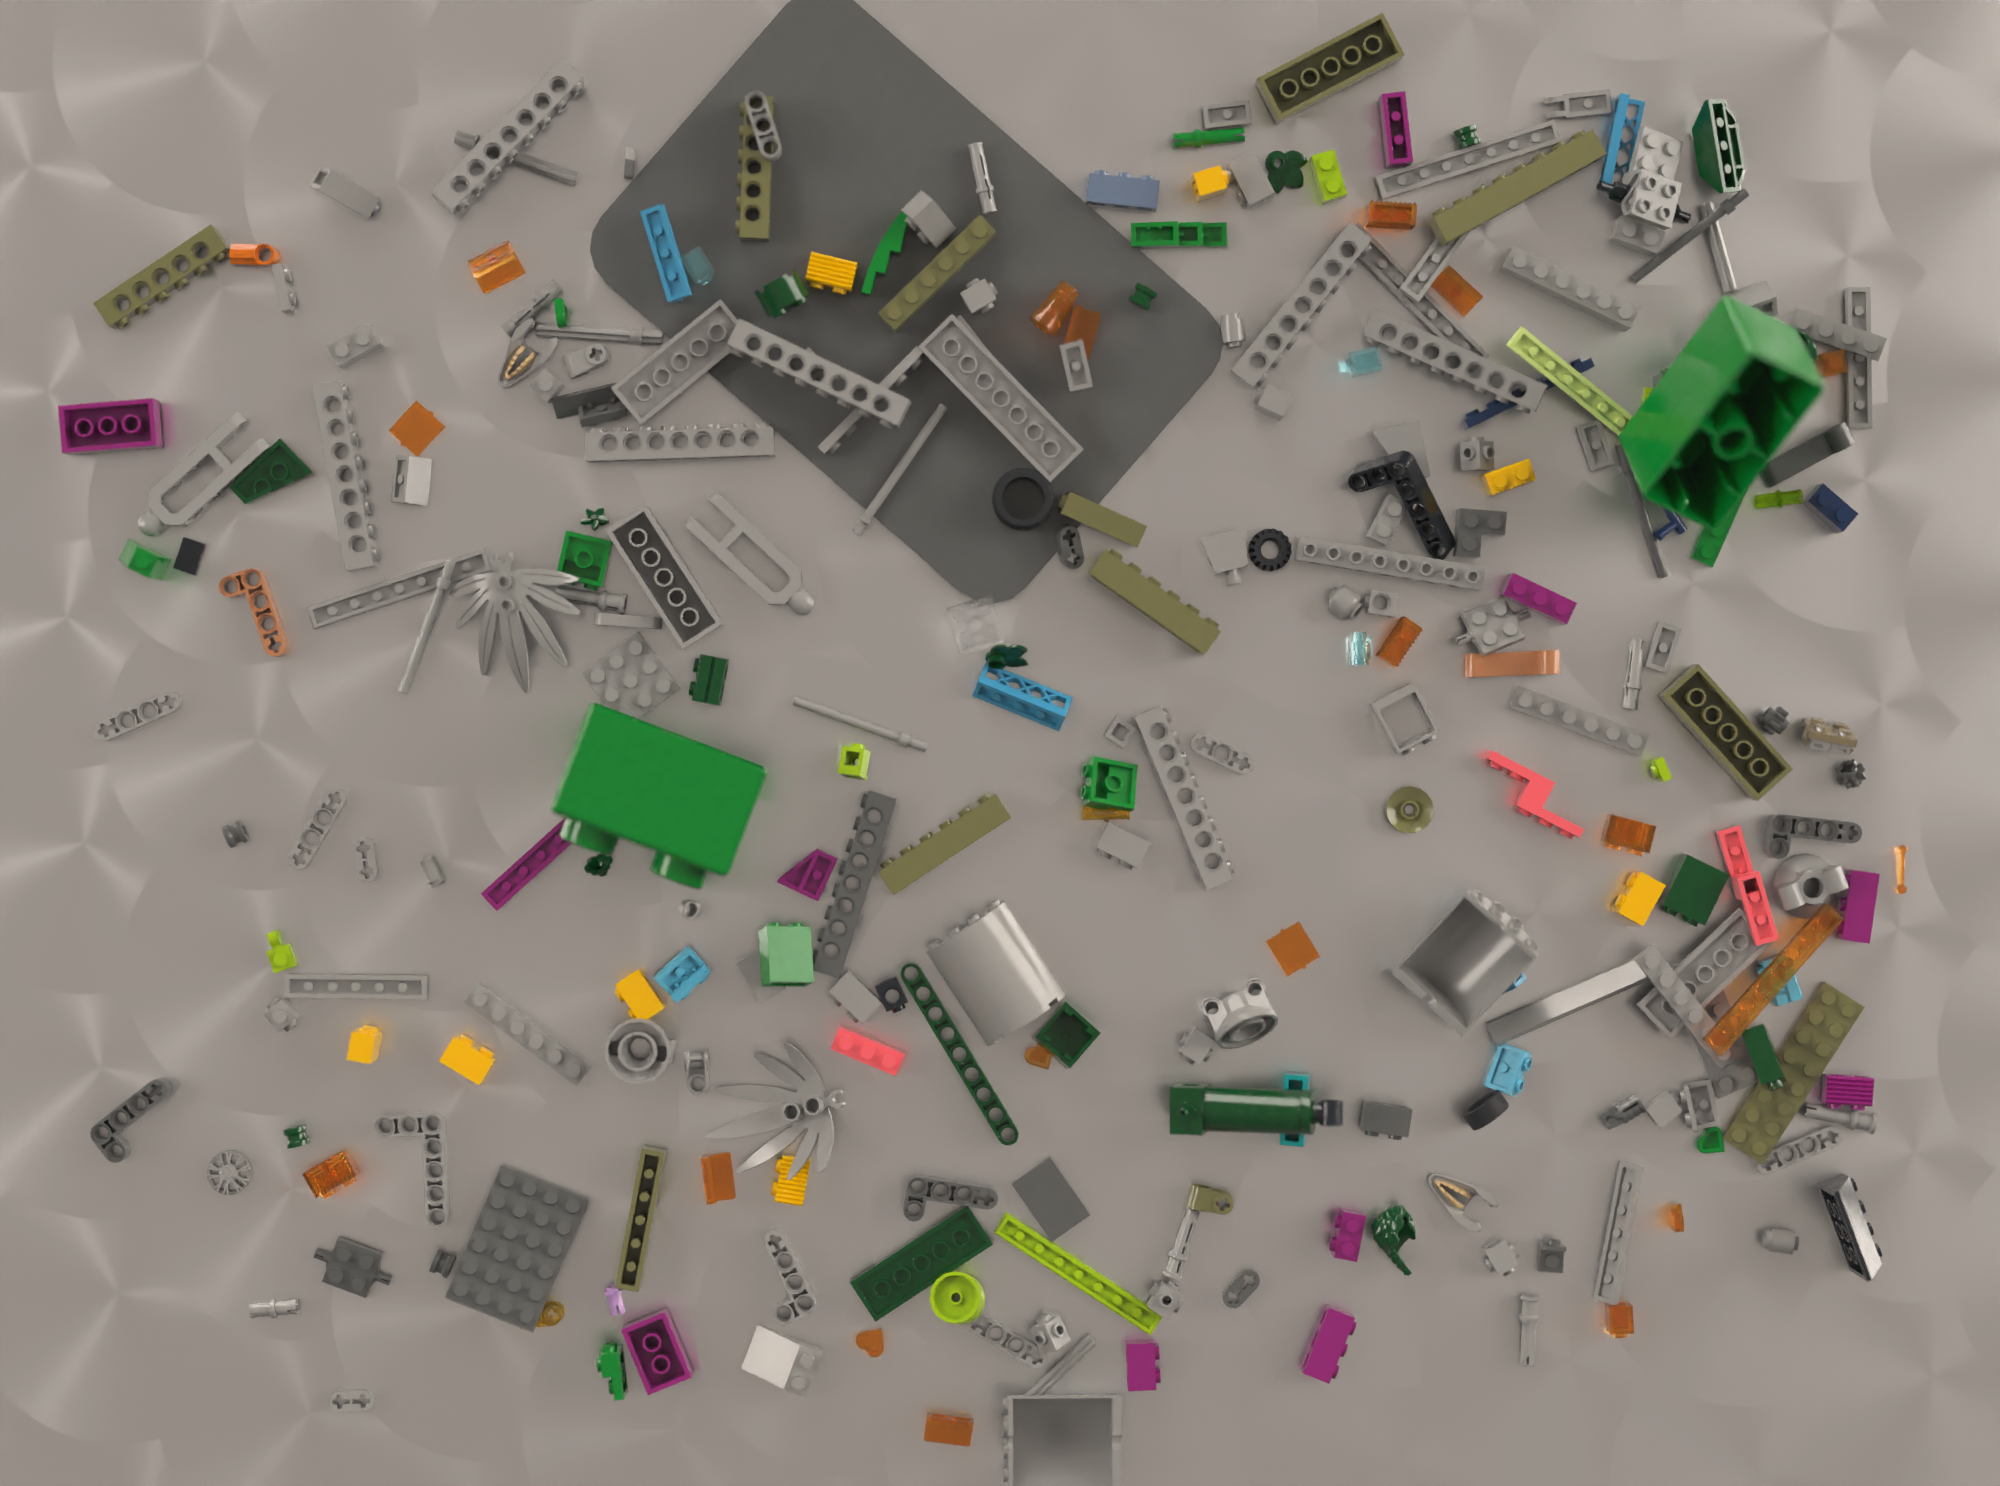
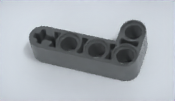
M1840 423L1770 460L1761 473L1769 488L1821 460L1852 446L1856 441L1846 423Z
M1773 814L1766 822L1764 852L1771 858L1782 859L1789 854L1791 837L1856 843L1861 839L1862 829L1853 822ZM1781 818L1784 822V827L1782 830L1777 831L1774 824L1777 819ZM1802 821L1807 824V830L1803 834L1798 831V824ZM1827 823L1830 827V833L1827 836H1823L1821 828ZM1839 829L1853 831L1852 835L1838 833ZM1775 842L1781 844V851L1778 854H1774L1772 851V845Z
M162 1077L149 1082L92 1127L90 1137L107 1160L112 1163H118L129 1157L131 1146L122 1135V1132L171 1094L172 1084L168 1079ZM161 1085L163 1087L160 1093L154 1096L150 1095V1093L158 1088L157 1086ZM137 1098H142L145 1101L144 1109H139L136 1106ZM119 1112L126 1115L127 1121L125 1124L118 1121L117 1115ZM100 1127H105L107 1129V1138H102L100 1136ZM115 1145L122 1148L123 1154L121 1157L114 1154L113 1148Z
M916 1174L909 1179L907 1184L904 1215L910 1221L920 1220L925 1212L926 1200L980 1209H991L998 1202V1194L996 1189L989 1185ZM914 1181H921L925 1187L922 1191L916 1192L912 1189L911 1184ZM939 1184L945 1185L948 1189L947 1193L943 1196L937 1195L934 1191L935 1187ZM962 1188H967L970 1190L971 1195L967 1199H961L958 1197V1191ZM974 1189L978 1190V1195L985 1196L986 1192H990L991 1197L994 1199H989V1203H986L983 1197H977V1202L973 1201L975 1197ZM917 1204L920 1206L921 1211L917 1215H912L907 1210L908 1206Z

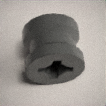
M242 820L235 821V824L232 826L226 825L222 827L224 837L230 848L236 847L239 842L246 843L250 841L248 831Z
M438 1250L429 1272H438L447 1279L456 1256H447L443 1251Z

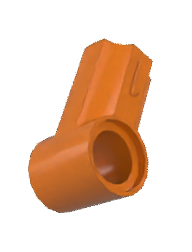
M231 244L229 258L231 265L272 267L273 264H278L280 253L275 247L268 244ZM266 250L271 251V258L268 261H264L262 257Z

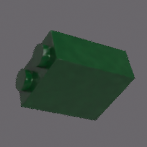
M1682 854L1658 904L1664 906V912L1676 917L1677 913L1684 916V922L1697 927L1698 924L1705 926L1729 878V874L1688 854Z
M1761 1024L1741 1031L1762 1087L1770 1089V1091L1784 1087L1783 1083L1787 1082V1079L1765 1025Z

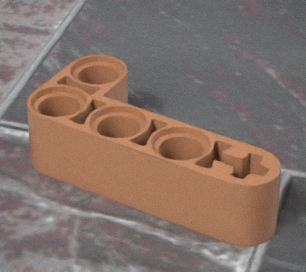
M251 568L222 578L219 582V591L222 595L231 598L246 595L266 653L273 657L286 655L289 651V642L265 573ZM253 573L259 576V582L255 586L249 583V577ZM233 580L237 588L235 592L229 593L227 591V584ZM261 595L265 596L267 600L263 608H259L256 603L257 598ZM271 617L274 621V627L268 631L264 627V622L267 618ZM278 633V635H274V638L267 636ZM275 641L281 643V646L278 648V651L272 649V646L275 645Z
M1559 650L1491 653L1484 657L1480 653L1464 654L1465 678L1560 674Z

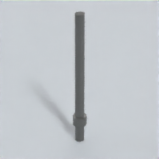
M1743 188L1731 199H1725L1719 204L1720 207L1631 275L1630 277L1635 284L1725 214L1729 215L1739 203L1750 196L1749 193Z
M1621 444L1616 445L1615 448L1621 463L1619 467L1621 473L1625 474L1660 579L1667 577L1669 574L1654 535L1640 489Z

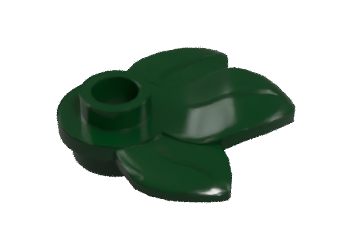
M1294 150L1286 153L1273 151L1267 155L1265 160L1266 169L1269 171L1267 178L1276 193H1279L1284 185L1291 188H1301L1303 186L1304 177L1300 168L1308 160L1302 153ZM1277 158L1281 161L1279 167H1276L1274 164Z
M1004 644L996 645L986 654L985 660L988 667L992 669H1003L1006 666H1027L1029 662L1021 656L1028 649L1022 645H1011L1009 647Z

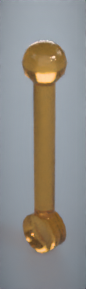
M1901 845L1898 848L1900 853V879L1896 890L1898 893L1904 894L1907 891L1904 885L1905 853L1907 852V847Z

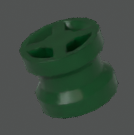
M1475 124L1453 132L1454 137L1458 138L1459 150L1481 143L1480 138L1476 135L1477 127Z
M1137 283L1134 294L1130 295L1128 300L1139 308L1149 311L1151 307L1150 302L1156 298L1157 293L1147 286Z
M306 1124L283 1130V1134L288 1140L286 1143L287 1149L310 1143V1139L305 1133L307 1130Z

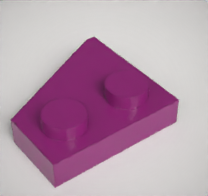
M816 849L780 877L777 882L818 901L838 858Z

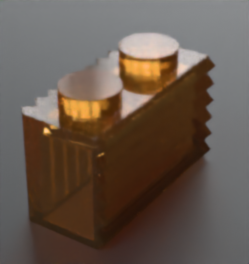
M1372 200L1366 209V227L1412 230L1416 226L1417 204H1407L1406 202L1403 204L1402 202L1393 203L1392 201L1389 203L1387 201L1378 202V200L1374 202Z
M1401 617L1375 656L1391 667H1398V663H1402L1401 659H1404V655H1407L1406 651H1410L1409 647H1412V643H1415L1414 640L1423 631L1422 628L1407 617Z
M1607 814L1601 841L1606 842L1607 848L1620 850V846L1629 848L1628 853L1642 856L1643 852L1650 853L1656 826Z
M344 1149L302 1175L312 1190L314 1197L318 1198L322 1195L325 1199L336 1193L335 1188L343 1184L344 1187H347L357 1181L355 1176L360 1171L348 1150Z

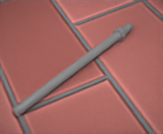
M941 403L938 405L864 514L859 515L858 518L860 520L852 530L854 533L860 536L867 525L870 526L872 523L870 520L948 409Z

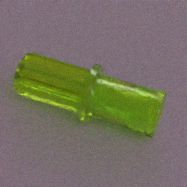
M1801 489L1783 492L1776 490L1775 493L1756 495L1754 503L1758 509L1776 506L1782 508L1785 505L1802 504L1803 499L1800 498H1803Z

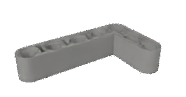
M439 1112L396 1113L381 1116L374 1123V1130L380 1137L422 1136L426 1222L432 1229L442 1228L450 1219L445 1117ZM432 1117L438 1120V1129L429 1127V1118ZM406 1119H412L415 1122L414 1130L406 1129L404 1125ZM382 1120H388L391 1123V1131L387 1132L382 1129ZM431 1141L438 1142L440 1145L439 1152L435 1153L430 1150L429 1143ZM431 1165H438L441 1168L440 1176H434L431 1173ZM433 1188H438L442 1191L441 1199L433 1198L431 1194ZM433 1212L442 1213L444 1217L443 1222H435Z

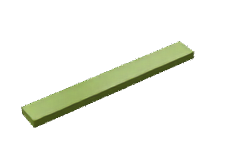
M1006 1212L995 1229L994 1233L1147 1334L1151 1335L1162 1319V1316L1148 1308L1146 1303Z

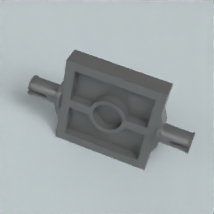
M338 1237L331 1253L317 1248L313 1257L326 1262V1272L322 1282L364 1298L368 1296L370 1288L375 1281L389 1286L392 1276L379 1272L382 1252L342 1237Z

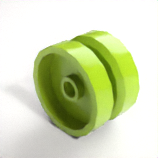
M952 1271L936 1279L931 1288L929 1299L932 1310L937 1317L951 1324L964 1325L973 1322L980 1316L985 1307L986 1296L984 1288L976 1278L964 1272ZM955 1295H960L958 1302L954 1299Z

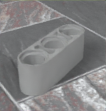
M752 91L746 96L745 104L760 152L767 161H776L782 154V147L767 100L761 92ZM758 98L763 101L761 108L753 109L750 107L753 99ZM761 121L770 123V128L765 132L757 129ZM775 144L777 151L774 154H767L764 151L766 145Z

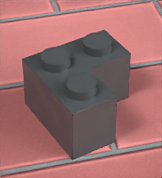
M1457 509L1453 557H1480L1482 535L1499 537L1505 535L1507 512Z

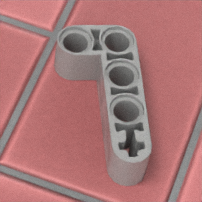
M775 1227L766 1233L764 1243L789 1295V1298L776 1305L773 1313L775 1322L785 1326L810 1315L815 1309L816 1297L786 1233L782 1229ZM773 1234L775 1237H781L779 1240L781 1250L777 1254H775L778 1250L776 1243L770 1242ZM787 1255L791 1258L792 1263L789 1266H783L780 1264L779 1258ZM794 1276L799 1277L802 1284L799 1287H793L790 1285L789 1279ZM808 1298L811 1300L812 1306L802 1308L799 1300ZM787 1308L791 1315L788 1318H781L778 1315V1310Z

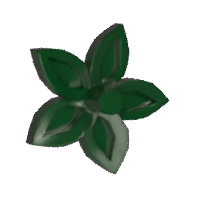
M604 508L597 509L595 513L586 509L588 518L580 521L583 525L591 524V528L594 531L597 530L599 525L609 523V519L604 516Z

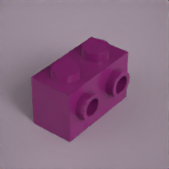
M1340 1208L1339 1214L1335 1215V1236L1331 1237L1329 1251H1331L1334 1258L1357 1262L1366 1215L1363 1212Z

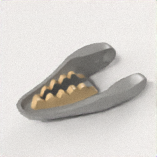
M533 318L521 323L512 335L498 374V383L502 387H509L544 363L552 355L559 341L557 337L551 338L542 354L535 352L529 347L524 337L535 326Z
M1437 1173L1430 1175L1428 1178V1184L1434 1194L1456 1221L1468 1230L1474 1232L1482 1230L1478 1222H1472L1471 1219L1466 1218L1464 1215L1466 1206L1474 1196H1481L1484 1201H1488L1490 1207H1498L1499 1205L1489 1191L1479 1186Z

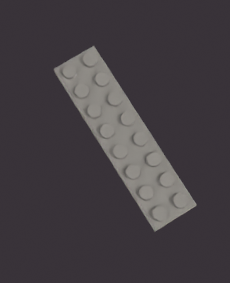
M953 314L918 346L1049 482L1055 479L1084 450Z

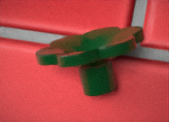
M598 854L596 857H591L587 860L584 870L593 876L599 875L603 877L607 875V870L610 869L613 858Z

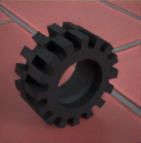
M1273 528L1258 532L1249 543L1248 553L1250 554V560L1263 571H1274L1282 568L1289 561L1292 554V545L1288 540L1289 538L1282 531ZM1273 541L1278 545L1279 553L1277 557L1267 559L1262 555L1261 547L1264 542Z

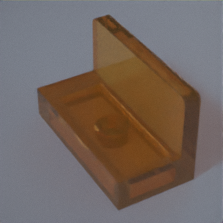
M510 240L467 261L483 293H487L525 274V270Z
M1450 265L1441 272L1431 285L1463 317L1483 298Z
M1075 304L1065 343L1074 342L1082 338L1086 357L1089 359L1101 314L1083 309L1084 306Z
M731 1153L702 1155L701 1164L707 1205L716 1204L717 1201L735 1199L736 1192Z
M927 1412L924 1441L969 1447L974 1418Z

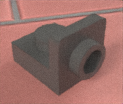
M1546 1239V1243L1540 1242L1539 1272L1563 1273L1566 1246L1560 1244L1561 1240Z

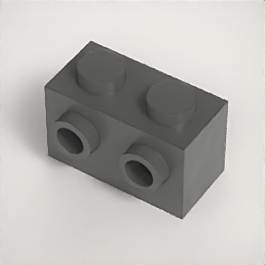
M1364 1100L1359 1128L1365 1131V1135L1378 1137L1379 1133L1388 1134L1389 1139L1402 1140V1137L1409 1136L1413 1109L1406 1106Z

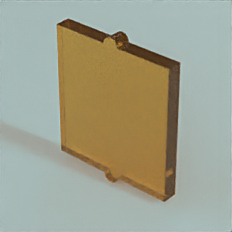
M416 400L388 431L401 442V446H406L418 457L445 426L433 416L434 413L425 409Z
M1299 921L1285 930L1281 929L1279 934L1266 941L1287 977L1301 968L1305 969L1307 964L1320 957Z

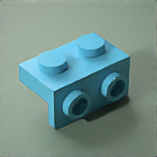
M687 946L653 977L671 996L672 1000L677 1003L685 999L696 985L703 983L711 971L707 964Z

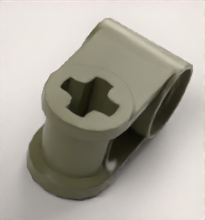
M1192 1183L1187 1207L1197 1211L1225 1215L1233 1208V1198L1225 1190ZM1222 1197H1225L1226 1202L1229 1204L1219 1207L1217 1201H1221Z

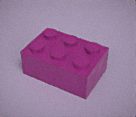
M667 1308L622 1327L621 1332L647 1395L692 1378L693 1369Z

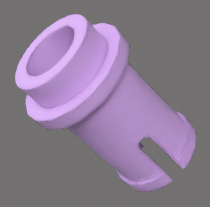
M616 1284L605 1287L606 1292H604V1296H607L611 1316L618 1315L616 1305L620 1315L626 1312L621 1296L623 1290L615 1288Z

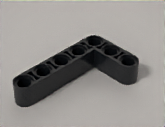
M1404 450L1359 464L1348 478L1349 487L1355 492H1364L1394 483L1429 555L1434 559H1445L1455 545V538L1413 454Z

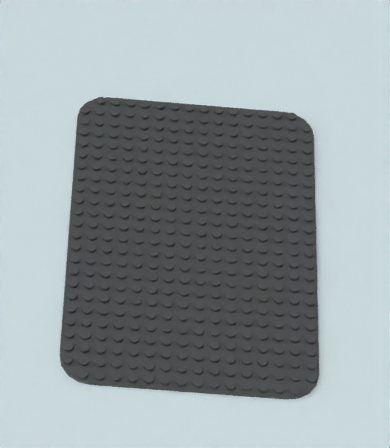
M791 0L605 211L595 226L591 237L590 253L596 271L612 289L670 339L721 299L737 320H744L804 350L810 347L817 356L878 385L951 314L956 318L961 315L989 352L1084 449L1050 482L1054 492L1053 509L1047 520L1034 529L1021 531L1009 528L1003 524L994 512L992 495L997 481L1008 471L1017 468L1038 470L925 353L921 357L924 361L915 370L910 368L905 373L907 376L905 381L900 386L894 385L890 389V391L911 401V405L900 427L893 426L892 429L881 425L879 423L880 419L874 416L871 419L867 418L865 421L861 418L855 424L858 427L850 437L845 435L839 441L841 446L833 454L828 452L826 455L818 449V446L842 423L855 407L850 406L847 409L837 404L838 399L829 396L827 399L816 394L817 389L809 385L807 389L795 384V379L788 375L786 379L774 374V369L767 365L765 368H761L753 364V359L746 355L740 358L730 352L708 372L760 418L769 423L771 427H774L776 432L865 509L869 507L938 405L941 403L948 409L876 511L874 517L955 588L976 601L996 603L1011 599L1025 589L1059 550L1056 539L1057 529L1064 524H1069L1077 529L1082 524L1058 513L1059 507H1057V503L1061 495H1065L1069 491L1099 504L1211 376L1221 357L1223 340L1217 321L1207 308L1137 247H1131V242L854 0ZM752 91H759L764 96H773L774 125L782 147L780 158L772 161L769 242L741 241L740 234L735 233L736 220H740V211L736 210L737 196H741V187H737V175L742 173V163H738V150L743 149V140H739V126H744V116H740V102H745V95ZM757 140L750 142L749 148L751 150H759ZM972 143H983L990 182L995 190L993 191V197L997 212L993 214L982 215L979 195H976L975 189H977L968 149V145ZM773 144L772 154H774L777 151V146L775 144ZM753 163L748 168V172L751 174H757L761 170V166L758 163ZM751 187L747 195L751 198H756L760 194V189L758 187ZM922 190L934 200L957 229L935 248L930 242L927 245L924 244L916 235L919 231L917 229L913 230L907 225L901 254H891L886 276L876 274L871 297L862 295L861 291L866 274L878 245L890 225L900 214L901 209ZM660 204L665 205L692 293L691 296L682 298L683 301L679 303L667 301L640 211ZM756 210L749 211L746 216L747 220L756 221L759 218V212ZM981 215L997 231L996 236L894 333L879 317L878 313L962 231ZM811 252L857 262L858 267L852 292H846V295L833 293V288L824 286L823 290L809 287L810 283L805 281ZM796 269L809 292L806 296L807 301L797 307L793 304L785 308L787 312L774 319L773 315L768 317L754 292L756 290H759L760 293L764 292L763 286L786 273L788 277L793 276L791 271ZM978 278L981 281L985 278L987 283H993L998 292L995 295L996 302L993 303L995 307L984 314L979 311L972 316L960 293L967 289L966 285L972 280ZM1137 283L1145 285L1157 293L1156 298L1150 302L1151 307L1149 311L1139 308L1128 300L1129 296L1134 294ZM1082 338L1093 387L1070 392L1059 345ZM752 340L748 348L751 351H756L760 348L761 343L759 340ZM780 350L772 351L770 353V360H779L782 352ZM791 364V370H793V371H798V370L794 367V365ZM843 380L836 381L833 389L838 392L844 390L846 382ZM863 390L857 391L854 399L862 402L867 397V392ZM884 401L882 404L879 402L876 404V410L879 412H884L888 408L887 401ZM1020 479L1007 486L1003 494V504L1011 516L1017 519H1029L1035 516L1042 508L1043 494L1039 486L1034 482ZM1067 530L1063 538L1068 540L1073 533Z

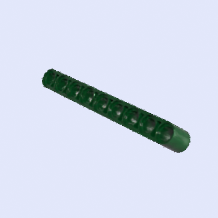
M915 962L906 963L901 969V978L998 1140L1004 1145L1010 1146L1014 1144L1019 1134L1017 1126L921 967ZM908 967L916 968L918 971L917 977L915 979H908L904 974L905 969ZM920 987L929 989L930 996L927 999H920L916 993ZM931 1008H940L942 1016L939 1019H932L929 1016ZM943 1028H952L954 1036L951 1039H944L941 1036ZM961 1047L965 1049L966 1056L963 1059H956L953 1056V1051L956 1048ZM968 1068L977 1069L978 1076L975 1079H968L965 1076V1071ZM980 1088L989 1089L991 1094L987 1099H980L977 1096ZM993 1108L1001 1109L1002 1117L997 1120L992 1119L989 1116L990 1110ZM1011 1128L1015 1135L1012 1139H1004L1001 1135L1002 1130Z

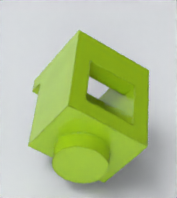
M852 743L851 747L843 746L838 774L845 778L867 781L868 776L866 774L871 752L866 750L865 746ZM856 759H858L857 766H855Z

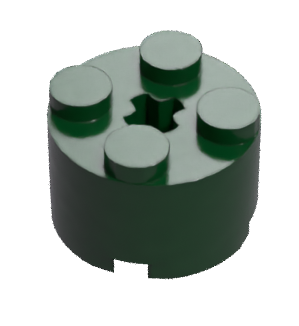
M796 269L791 271L793 276L788 277L786 273L763 286L764 292L760 293L759 290L754 292L768 317L773 315L774 319L787 312L785 309L787 306L793 304L797 307L807 301L806 296L809 292Z

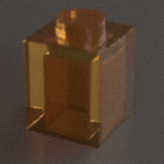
M1844 349L1819 354L1815 360L1816 369L1821 379L1848 372Z
M1618 1302V1305L1605 1303L1606 1331L1613 1335L1614 1338H1626L1627 1334H1634L1633 1305L1629 1302Z

